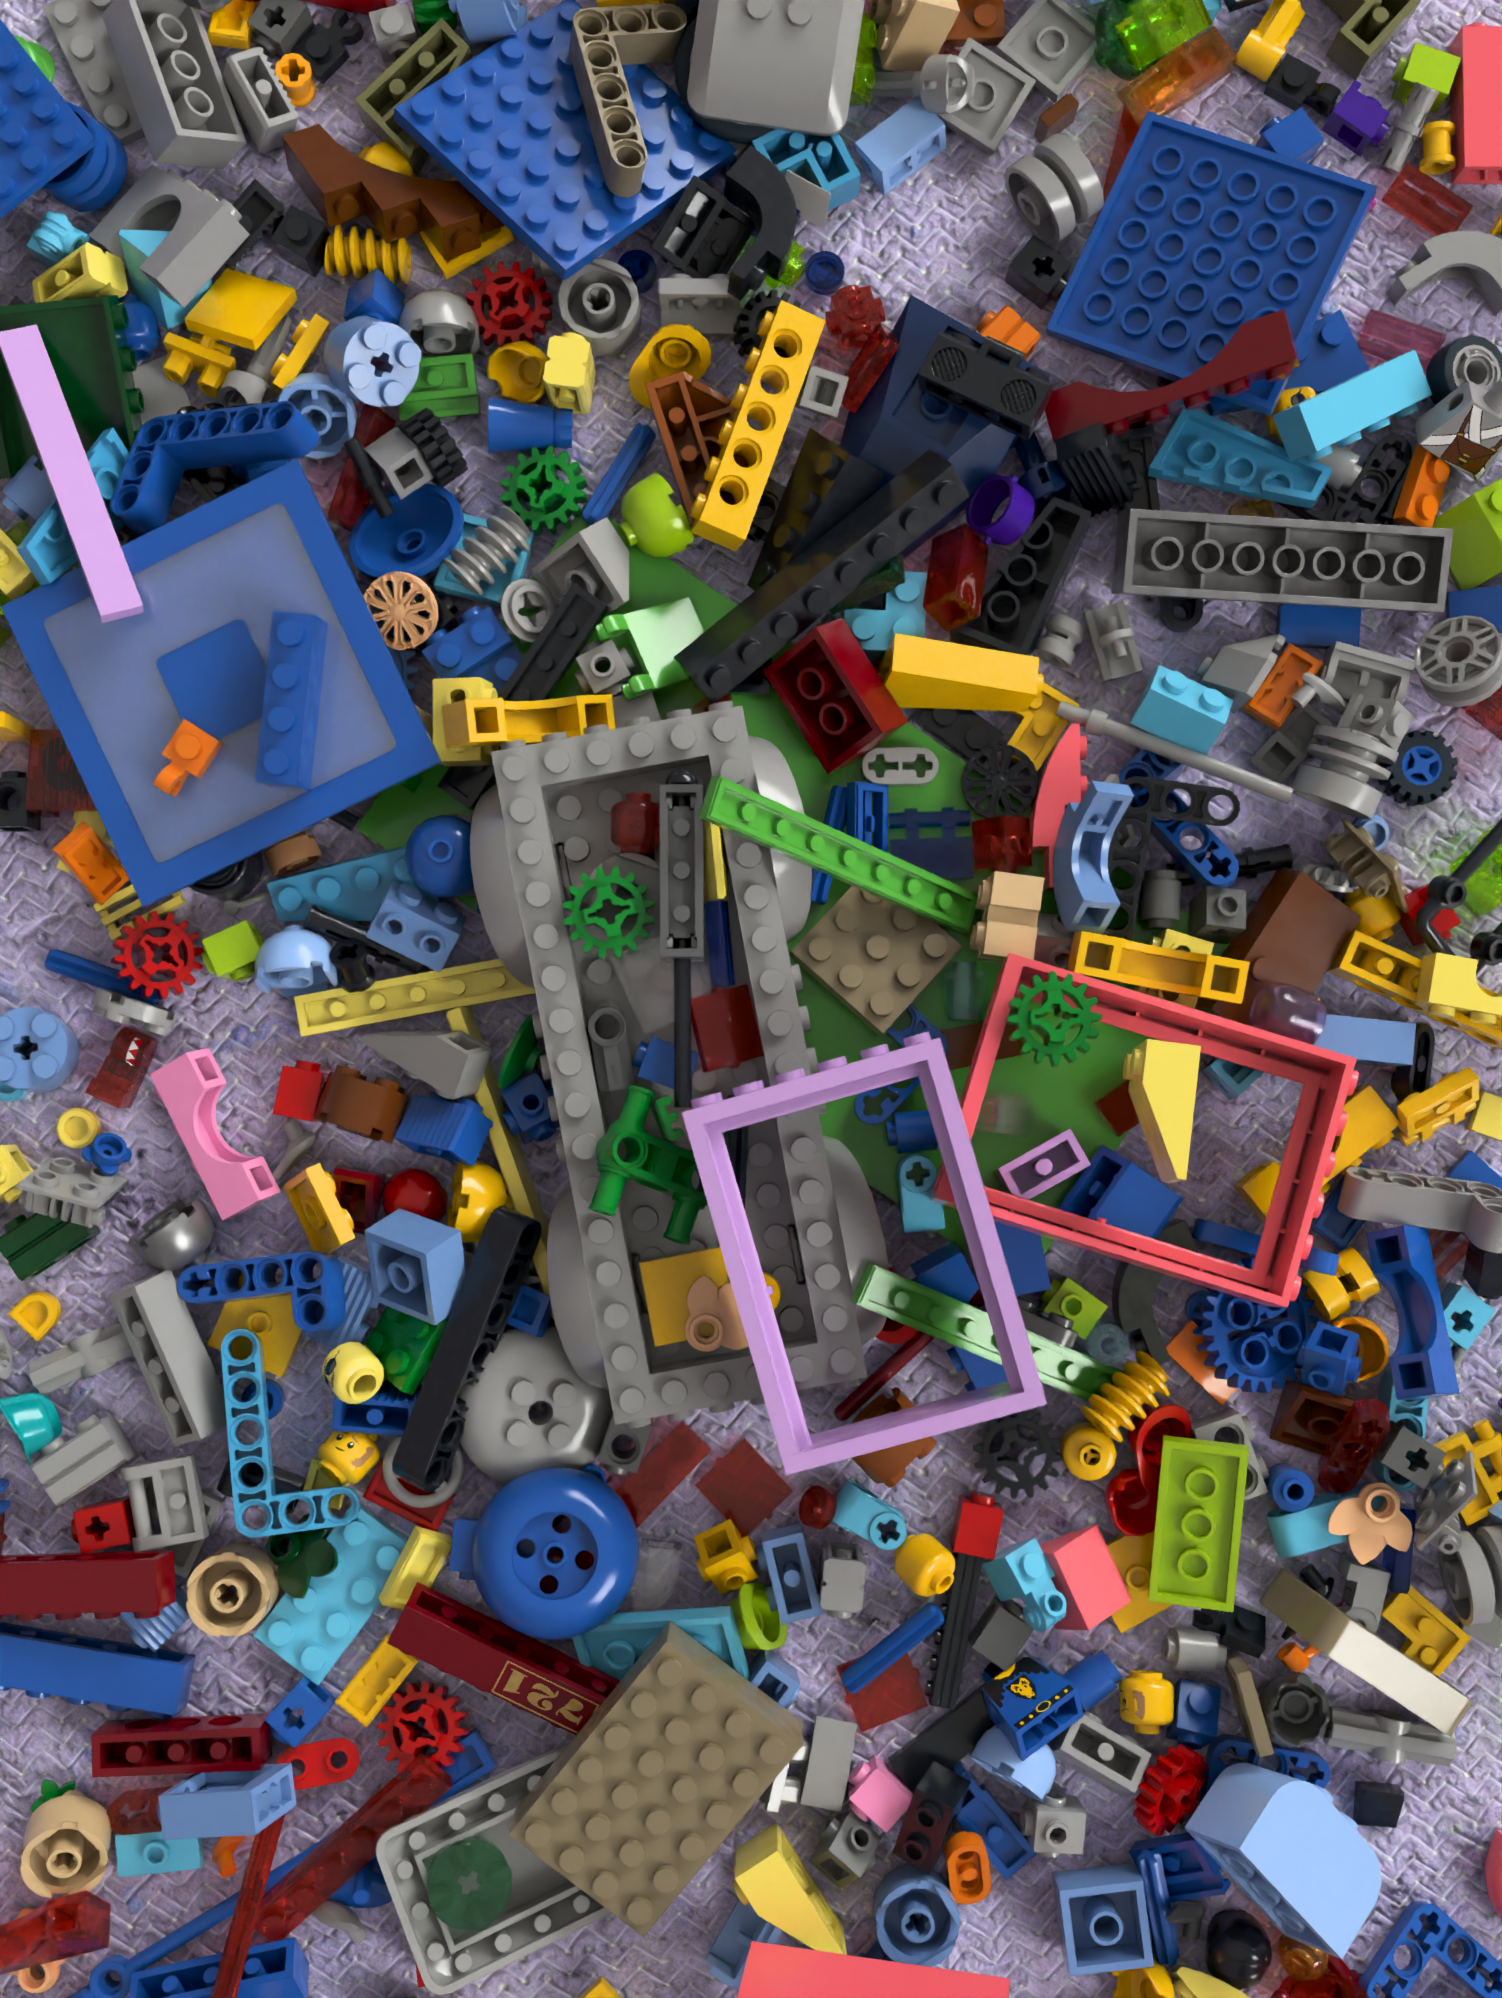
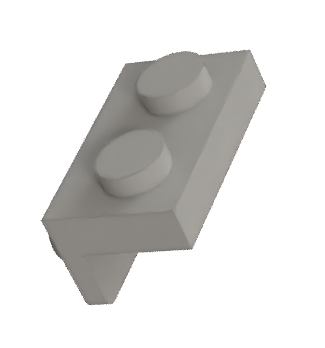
M673 274L668 278H659L661 328L669 324L686 325L689 323L703 336H735L737 332L733 331V327L740 314V300L727 292L729 275L714 274L708 278H692L686 274Z

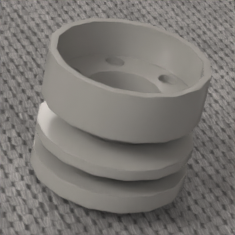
M1316 725L1313 737L1328 744V747L1317 744L1308 745L1307 752L1321 760L1322 763L1320 767L1300 765L1292 788H1294L1292 793L1329 809L1365 820H1372L1382 793L1368 785V779L1389 780L1391 772L1375 764V762L1395 765L1399 753L1381 743L1379 739L1361 731L1347 727Z

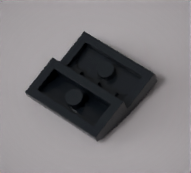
M693 175L650 248L678 270L692 278H708L714 274L727 275L756 226L750 217L730 204L726 197Z

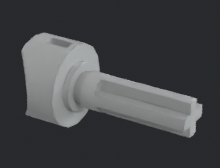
M934 54L926 60L922 71L866 72V80L862 81V89H866V97H921L922 103L928 112L950 114L958 111L973 99L975 74L973 66L959 56ZM952 79H961L959 82L961 87H953Z
M288 316L282 318L254 352L246 371L233 370L227 373L217 395L216 403L224 407L277 400V392L268 384L271 377L269 373L277 361L292 327L293 321Z

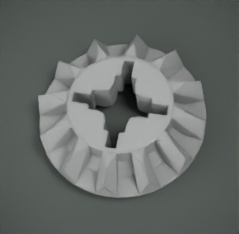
M519 579L503 588L504 593L497 601L501 605L502 611L498 619L505 621L508 626L507 634L516 635L520 643H534L557 606L551 593L542 584L531 579ZM523 607L538 611L530 618L521 616L518 613Z
M1310 861L1299 865L1298 871L1303 872L1325 890L1351 893L1354 892L1355 888H1360L1355 881L1349 878L1348 873H1345L1336 864Z

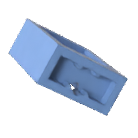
M1313 1013L1298 1016L1288 1030L1287 1037L1357 1058L1356 1064L1383 1067L1413 1065L1416 1023Z
M292 1763L265 1764L261 1770L192 1774L158 1796L157 1815L162 1826L163 1840L258 1834L296 1806Z

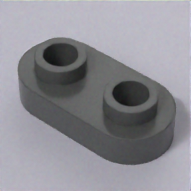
M1016 1296L1026 1330L1057 1344L1073 1348L1079 1332L1072 1329L1073 1320L1054 1312H1050L1049 1317H1045L1034 1312L1037 1306L1035 1303Z

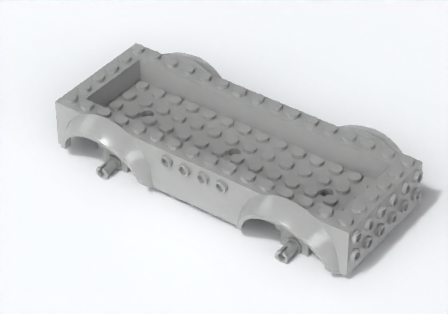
M732 701L711 704L708 706L709 712L693 715L691 709L671 711L666 714V720L650 722V717L647 716L632 718L625 721L626 727L609 730L608 724L589 726L583 729L584 735L567 738V732L551 733L542 736V742L526 745L525 740L501 743V750L491 752L497 784L482 794L475 806L471 822L470 861L472 878L487 934L499 959L510 974L523 985L535 988L539 1012L532 1014L536 1038L544 1037L547 1053L540 1055L541 1069L544 1080H552L554 1096L548 1097L549 1112L552 1122L559 1121L562 1134L561 1138L555 1139L559 1162H567L571 1183L557 1200L548 1229L547 1272L550 1302L555 1325L564 1351L576 1373L590 1386L609 1391L615 1425L626 1423V1428L628 1429L647 1426L651 1424V1418L667 1415L669 1421H675L693 1416L692 1410L709 1407L710 1413H718L735 1408L734 1402L751 1399L752 1405L765 1404L749 1346L740 1350H733L721 1345L713 1351L703 1352L693 1348L688 1341L657 1347L654 1344L639 1262L720 1246L709 1206H705L703 1210L698 1212L690 1238V1245L679 1244L663 1237L675 1203L672 1197L633 1181H625L615 1217L606 1216L588 1208L592 1202L601 1174L597 1170L596 1145L599 1139L607 1134L610 1124L614 1120L619 1119L627 1094V1088L598 1092L588 1031V1019L594 1010L602 1006L614 1007L622 1013L626 1022L631 1063H633L640 1041L649 1043L651 1036L674 1044V962H661L660 924L648 933L649 937L647 940L641 939L638 936L634 939L638 948L635 952L631 951L627 946L622 947V957L619 959L616 958L613 950H607L604 959H599L598 948L594 946L589 952L584 953L582 949L585 940L581 938L572 942L570 936L576 928L575 926H564L563 923L564 919L572 916V911H568L562 906L563 902H574L575 897L568 891L570 885L581 889L584 885L580 875L585 873L590 878L594 869L610 857L622 853H632L639 847H647L654 853V862L660 867V834L658 838H651L656 821L653 816L657 812L660 813L659 784H665L668 775L676 769L691 771L696 776L698 784H703V802L711 777L721 776L804 814L796 782L786 759L772 742L748 735L743 706L733 707ZM612 810L615 813L614 829L616 831V837H613L611 833ZM630 816L629 820H620L622 818H628ZM635 817L639 819H644L646 821H638ZM624 822L628 824V828L626 830L623 829L622 826ZM638 823L643 824L642 830H638ZM723 828L729 899H727V902L704 904V962H691V1050L700 1053L692 1074V1100L721 1092L722 1098L725 1100L728 1095L734 1094L732 1088L760 1080L763 1081L764 1088L777 1085L776 1075L804 1068L806 1076L819 1072L815 1048L806 1049L803 1033L811 1031L807 1006L799 1007L796 990L803 989L799 964L791 965L787 947L790 941L800 935L808 917L811 903L812 868ZM618 888L616 896L623 900L634 899L627 890ZM586 896L581 903L580 911L589 908ZM595 925L584 927L594 938L607 941L606 933ZM611 1014L601 1015L595 1022V1031L602 1037H611L619 1029L618 1019ZM632 1065L635 1086L652 1091L655 1094L653 1099L663 1095H670L673 1104L665 1106L666 1112H676L679 1120L671 1123L672 1128H682L685 1137L672 1142L663 1139L651 1107H649L643 1126L646 1134L683 1149L692 1150L682 1112L693 1108H674V1089L637 1076L639 1067ZM825 1103L748 1125L745 1213L762 1272L773 1275L781 1286V1299L774 1313L799 1397L816 1394L818 1392L817 1387L834 1384L835 1389H847L858 1386L860 1384L859 1379L868 1377L862 1346L881 1332L887 1317L851 1301L868 1262L889 1270L888 1259L874 1199L859 1164L852 1153L839 1140L823 1136L819 1115L827 1114ZM620 1141L617 1146V1154L623 1161L627 1150L625 1144ZM696 1171L693 1172L691 1182L695 1189L699 1185V1176Z

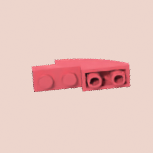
M1071 724L1051 752L1038 781L1037 792L1031 806L1027 851H1043L1044 891H1054V849L1064 812L1069 802L1080 803L1088 789L1087 776L1081 775L1080 760H1085L1087 755L1086 735H1080V724Z

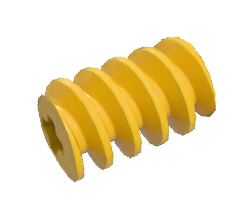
M341 224L335 225L332 235L328 236L324 257L325 271L328 276L333 275L337 269L339 276L342 278H347L351 271H353L355 278L361 280L367 273L377 268L393 284L397 281L399 275L404 285L409 284L412 271V251L410 244H407L406 237L398 239L396 242L386 243L382 237L380 240H376L373 228L368 227L365 237L360 238L356 225H352L347 237L343 234Z
M1140 1350L1135 1354L1136 1362L1127 1361L1124 1364L1125 1374L1121 1372L1113 1374L1111 1378L1114 1386L1104 1383L1100 1387L1102 1397L1092 1394L1088 1399L1090 1408L1086 1406L1079 1407L1086 1419L1104 1436L1110 1437L1119 1443L1123 1441V1437L1118 1430L1120 1426L1130 1431L1135 1429L1130 1419L1132 1414L1145 1420L1147 1415L1142 1405L1146 1403L1155 1409L1159 1406L1153 1395L1155 1392L1165 1397H1169L1171 1394L1165 1384L1169 1378L1163 1368L1151 1356Z

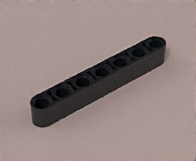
M506 1206L496 1208L486 1223L392 1462L394 1474L427 1492L435 1491L444 1482L464 1433L466 1419L457 1415L456 1411L463 1413L468 1411L469 1408L465 1407L466 1401L459 1398L458 1393L465 1383L472 1386L474 1381L478 1383V1379L468 1375L469 1371L476 1374L483 1372L485 1368L481 1366L490 1352L494 1353L497 1349L541 1237L542 1227L540 1222Z

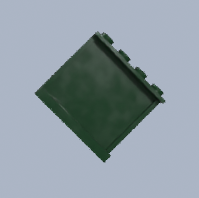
M118 295L0 306V332L37 324L85 453L87 454L103 430L112 427L130 453L136 435L142 426L140 413H144V399L140 388H135L132 371L137 369L136 356L133 347L127 346L124 329L129 327V318L125 305L119 303ZM0 352V479L14 477L33 454L40 461L41 459ZM42 462L37 465L40 471L43 469Z

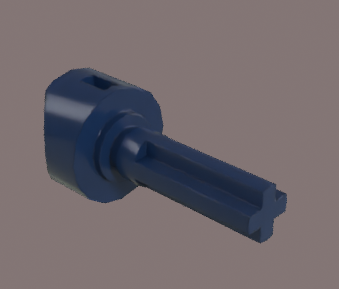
M1034 431L1029 441L1020 437L1014 448L1026 473L1019 478L1017 484L1030 492L1034 498V514L1039 516L1051 501L1049 499L1046 502L1044 496L1050 493L1052 498L1056 497L1069 502L1072 487L1058 465L1057 460L1047 461Z

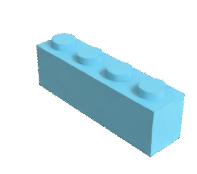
M1414 349L1273 415V419L1290 462L1307 456L1310 463L1333 453L1331 445L1337 443L1338 448H1341L1361 439L1360 430L1364 428L1367 434L1391 424L1388 416L1392 414L1395 420L1418 411L1417 402L1431 396L1432 393Z

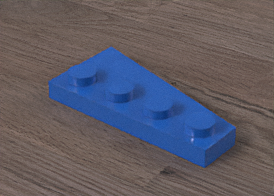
M1341 310L1315 322L1298 358L1300 366L1293 369L1284 390L1309 386L1316 394H1319L1369 370ZM1216 396L1209 397L1210 403L1205 405L1210 416L1249 409Z

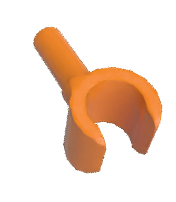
M1292 1641L1284 1645L1277 1652V1657L1286 1668L1301 1672L1310 1664L1309 1659L1315 1657L1321 1651L1313 1645L1306 1646L1301 1650Z

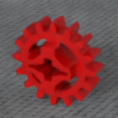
M502 261L498 262V272L492 273L485 267L483 269L485 280L482 282L473 278L471 282L476 293H466L465 296L467 303L472 306L471 309L476 314L479 335L483 333L484 344L490 346L496 340L498 347H501L507 343L526 340L536 345L533 334L537 332L545 335L547 330L542 321H552L553 318L551 309L547 308L553 302L551 294L545 292L547 290L545 280L541 278L535 281L536 275L532 267L521 273L519 262L516 261L512 265L511 270H506ZM530 293L533 295L535 299L534 311H532L530 309V306L527 304L530 300ZM484 303H487L491 309L488 321L483 313Z
M152 911L148 914L147 922L138 915L132 919L135 929L124 925L119 930L122 936L125 937V940L118 939L112 943L114 948L121 951L119 955L111 958V963L121 964L123 968L116 975L117 979L128 977L131 981L128 984L127 990L131 992L137 987H141L143 999L149 998L153 991H156L159 1000H164L168 997V989L175 996L183 993L181 982L188 986L193 985L196 980L190 972H198L203 968L202 964L195 961V957L201 955L204 952V948L194 947L192 943L199 937V934L192 933L188 935L185 932L189 923L186 920L178 925L174 924V913L169 912L162 920H159L157 911ZM162 930L166 934L162 937L153 938L150 934H144L143 932ZM179 943L183 950L184 961L179 958ZM160 948L164 952L161 956L163 961L156 964L152 961L154 957L153 951ZM131 950L137 954V968L133 965ZM154 974H163L167 978H172V980L167 982H154L149 979Z
M427 1681L423 1682L420 1691L417 1683L407 1684V1695L403 1692H394L392 1694L396 1703L395 1706H383L382 1711L389 1718L387 1722L378 1723L377 1728L386 1731L387 1737L382 1738L378 1744L379 1746L390 1747L391 1751L385 1758L387 1762L400 1760L398 1772H407L412 1767L413 1777L424 1776L426 1768L430 1775L439 1774L440 1763L446 1767L452 1766L455 1763L451 1752L464 1751L465 1747L458 1739L459 1736L469 1734V1729L460 1727V1721L468 1716V1712H457L455 1707L461 1701L459 1696L446 1698L449 1690L448 1686L441 1685L434 1692V1683ZM427 1700L416 1712L407 1709L416 1701ZM444 1714H445L446 1719H447L448 1729H446V1725H445V1721H444V1717H443ZM425 1721L424 1728L429 1731L428 1733L431 1736H422L423 1730L415 1722ZM399 1728H400V1731H401L403 1743L401 1742V1739H400ZM429 1746L440 1749L431 1757L420 1758L421 1754H425Z
M1179 1744L1176 1749L1172 1746L1169 1747L1164 1758L1159 1755L1156 1765L1152 1766L1150 1764L1142 1776L1144 1782L1138 1785V1788L1142 1791L1133 1800V1803L1138 1806L1133 1812V1816L1137 1818L1136 1822L1151 1834L1155 1833L1158 1836H1162L1165 1830L1171 1833L1177 1822L1182 1824L1184 1822V1815H1191L1199 1804L1196 1801L1202 1794V1791L1199 1789L1207 1780V1777L1203 1775L1207 1769V1764L1203 1762L1204 1757L1183 1744Z

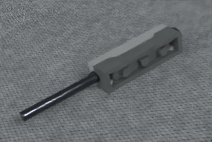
M687 769L672 771L668 775L665 784H659L661 962H674V1108L692 1107L690 1101L692 1100L691 962H704L703 819L699 818L703 805V784H698L696 776Z

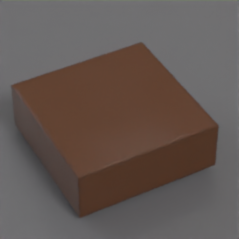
M1067 93L1039 116L1034 136L1040 143L1050 135L1062 132L1074 122L1079 102L1071 93Z

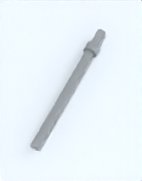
M1061 701L1057 709V717L1084 726L1085 732L1098 737L1105 734L1288 804L1294 788L1109 719V714L1093 708L1091 712Z

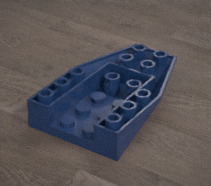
M912 295L848 412L840 445L885 474L874 494L930 449L953 464L970 496L879 569L884 574H887L888 570L894 569L967 508L974 490L984 480L998 473L1020 438L919 389L918 372L940 332L950 336L954 332L961 333L974 342V347L978 351L986 337ZM988 356V358H990V359H992V360H994V361H996V362H998V363H1000V364H1002V365L1008 366V364H1006V363H1004V362H1002V361H1000V360H998V359H996V358H993V357H991V356ZM1023 359L1019 367L1024 371L1027 367L1038 369L1048 377V382H1050L1049 373Z

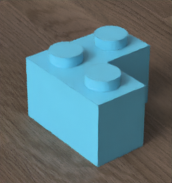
M888 570L884 582L883 610L844 609L843 619L869 660H882L895 633L921 638L925 637L928 573Z

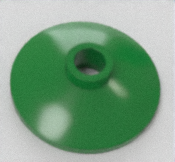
M532 1014L524 1020L508 1049L499 1073L498 1089L503 1090L514 1084L525 1070L534 1072L540 1063V1055H543V1050L536 1047L538 1038H536Z

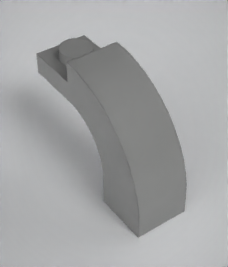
M1453 231L1433 237L1423 242L1410 259L1411 262L1394 274L1396 281L1386 293L1394 306L1433 282L1445 279L1459 280L1475 288L1493 314L1497 316L1502 313V239L1478 231Z

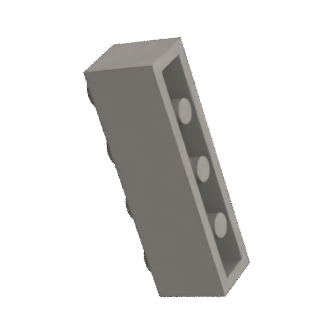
M158 1271L143 1276L109 1294L108 1297L174 1446L202 1440L225 1425L227 1422L223 1387L199 1335L196 1323L185 1301L178 1294L177 1281L172 1271Z

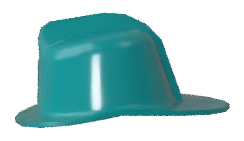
M31 1392L6 1398L0 1396V1409L15 1431L26 1461L31 1466L29 1457L51 1443L62 1433L57 1410L49 1398L38 1393Z

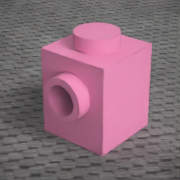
M876 1755L868 1763L861 1761L848 1777L850 1782L847 1785L848 1795L851 1800L849 1806L863 1821L867 1822L871 1819L887 1833L908 1810L913 1797L912 1792L904 1781Z

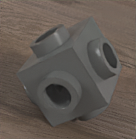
M852 1810L837 1818L831 1816L823 1823L817 1833L820 1841L812 1853L809 1862L841 1889L860 1879L861 1876L867 1874L877 1860V1855L874 1852L882 1837L871 1828L868 1821L865 1822L860 1819Z

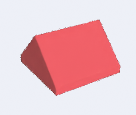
M1097 1523L1039 1544L1056 1575L1051 1580L1056 1590L1063 1594L1067 1604L1066 1617L1054 1624L1055 1629L1090 1630L1131 1602V1596Z

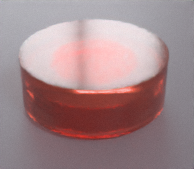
M819 1485L811 1486L806 1490L799 1504L801 1522L817 1530L827 1527L836 1512L837 1500L834 1492Z

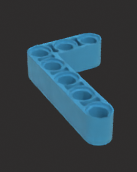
M236 1329L229 1332L221 1343V1361L236 1528L241 1534L256 1538L337 1527L350 1523L357 1517L361 1509V1499L356 1490L349 1486H334L276 1494L263 1344L260 1337L252 1331ZM246 1336L252 1341L253 1351L247 1359L238 1360L232 1354V1344L237 1338ZM244 1378L253 1380L257 1388L254 1398L248 1402L240 1401L235 1394L237 1383ZM246 1420L256 1422L260 1428V1436L253 1444H246L239 1438V1427ZM249 1462H255L263 1469V1480L258 1486H249L243 1481L242 1470ZM336 1494H345L352 1500V1511L346 1517H338L331 1512L330 1501ZM295 1499H301L309 1505L310 1516L303 1523L292 1521L288 1515V1506ZM252 1505L263 1507L267 1513V1522L260 1529L252 1528L246 1522V1511Z

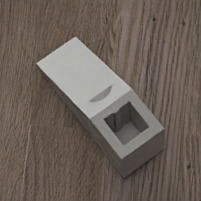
M383 1031L364 1035L360 1042L373 1049L377 1057L394 1062L404 1069L406 1075L426 1082L435 1088V1092L439 1096L451 1100L478 1092L492 1053L491 1048L463 1031Z

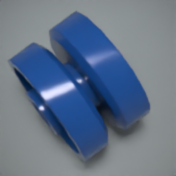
M67 102L99 144L40 189L76 211H96L109 204L120 192L127 176L128 157L123 142L113 131L104 124L97 122L83 108Z

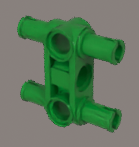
M628 1086L619 1119L614 1120L610 1124L607 1134L602 1136L596 1145L597 1170L601 1174L592 1202L588 1208L594 1212L615 1217L625 1181H633L672 1197L675 1203L663 1237L679 1244L690 1245V1238L698 1212L708 1205L693 1151L683 1149L646 1134L643 1126L655 1094L639 1086ZM620 1141L625 1144L627 1150L623 1161L617 1154V1146ZM694 1171H696L699 1176V1185L697 1189L693 1187L691 1182V1177Z

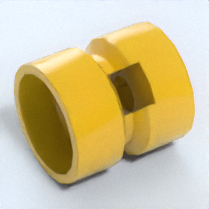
M1351 1246L1337 1254L1340 1255L1335 1276L1310 1270L1300 1276L1302 1285H1307L1308 1287L1306 1290L1310 1300L1315 1301L1314 1306L1327 1321H1331L1350 1310L1351 1301L1360 1304L1380 1292L1379 1284L1372 1270L1362 1256ZM1339 1277H1342L1346 1284L1345 1286L1342 1285L1338 1279Z

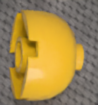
M476 1161V1164L473 1166L457 1163L450 1191L454 1192L451 1206L448 1205L446 1225L461 1231L462 1242H479L492 1212L500 1206L513 1209V1203L510 1195L506 1194V1183L503 1177L495 1168Z

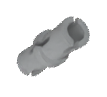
M1415 82L1399 118L1395 117L1391 124L1394 126V129L1377 163L1395 171H1401V167L1416 137H1421L1424 131L1421 127L1439 91Z

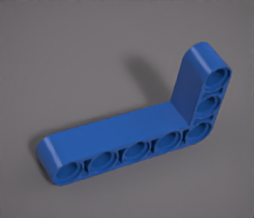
M289 401L151 418L141 426L136 435L111 499L110 509L140 537L165 524L185 470L304 457L315 448L319 438L318 431Z

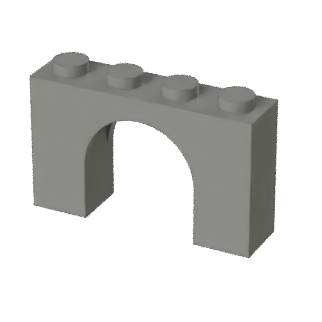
M151 165L94 228L89 237L103 252L107 251L120 257L122 262H124L125 270L128 272L119 237L120 229L171 231L139 269L166 297L185 308L250 234L239 223L242 215L227 200L222 199L220 202L207 189L201 191L189 179L183 181L171 169L164 172Z

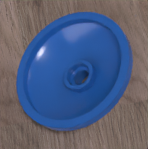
M427 483L402 500L393 491L388 492L387 496L395 510L394 514L381 519L372 503L356 521L349 538V554L358 571L366 578L374 581L386 573L397 571L410 573L420 578L441 565L443 558L447 559L451 554V550L456 547L464 526L462 508L454 495L447 489Z

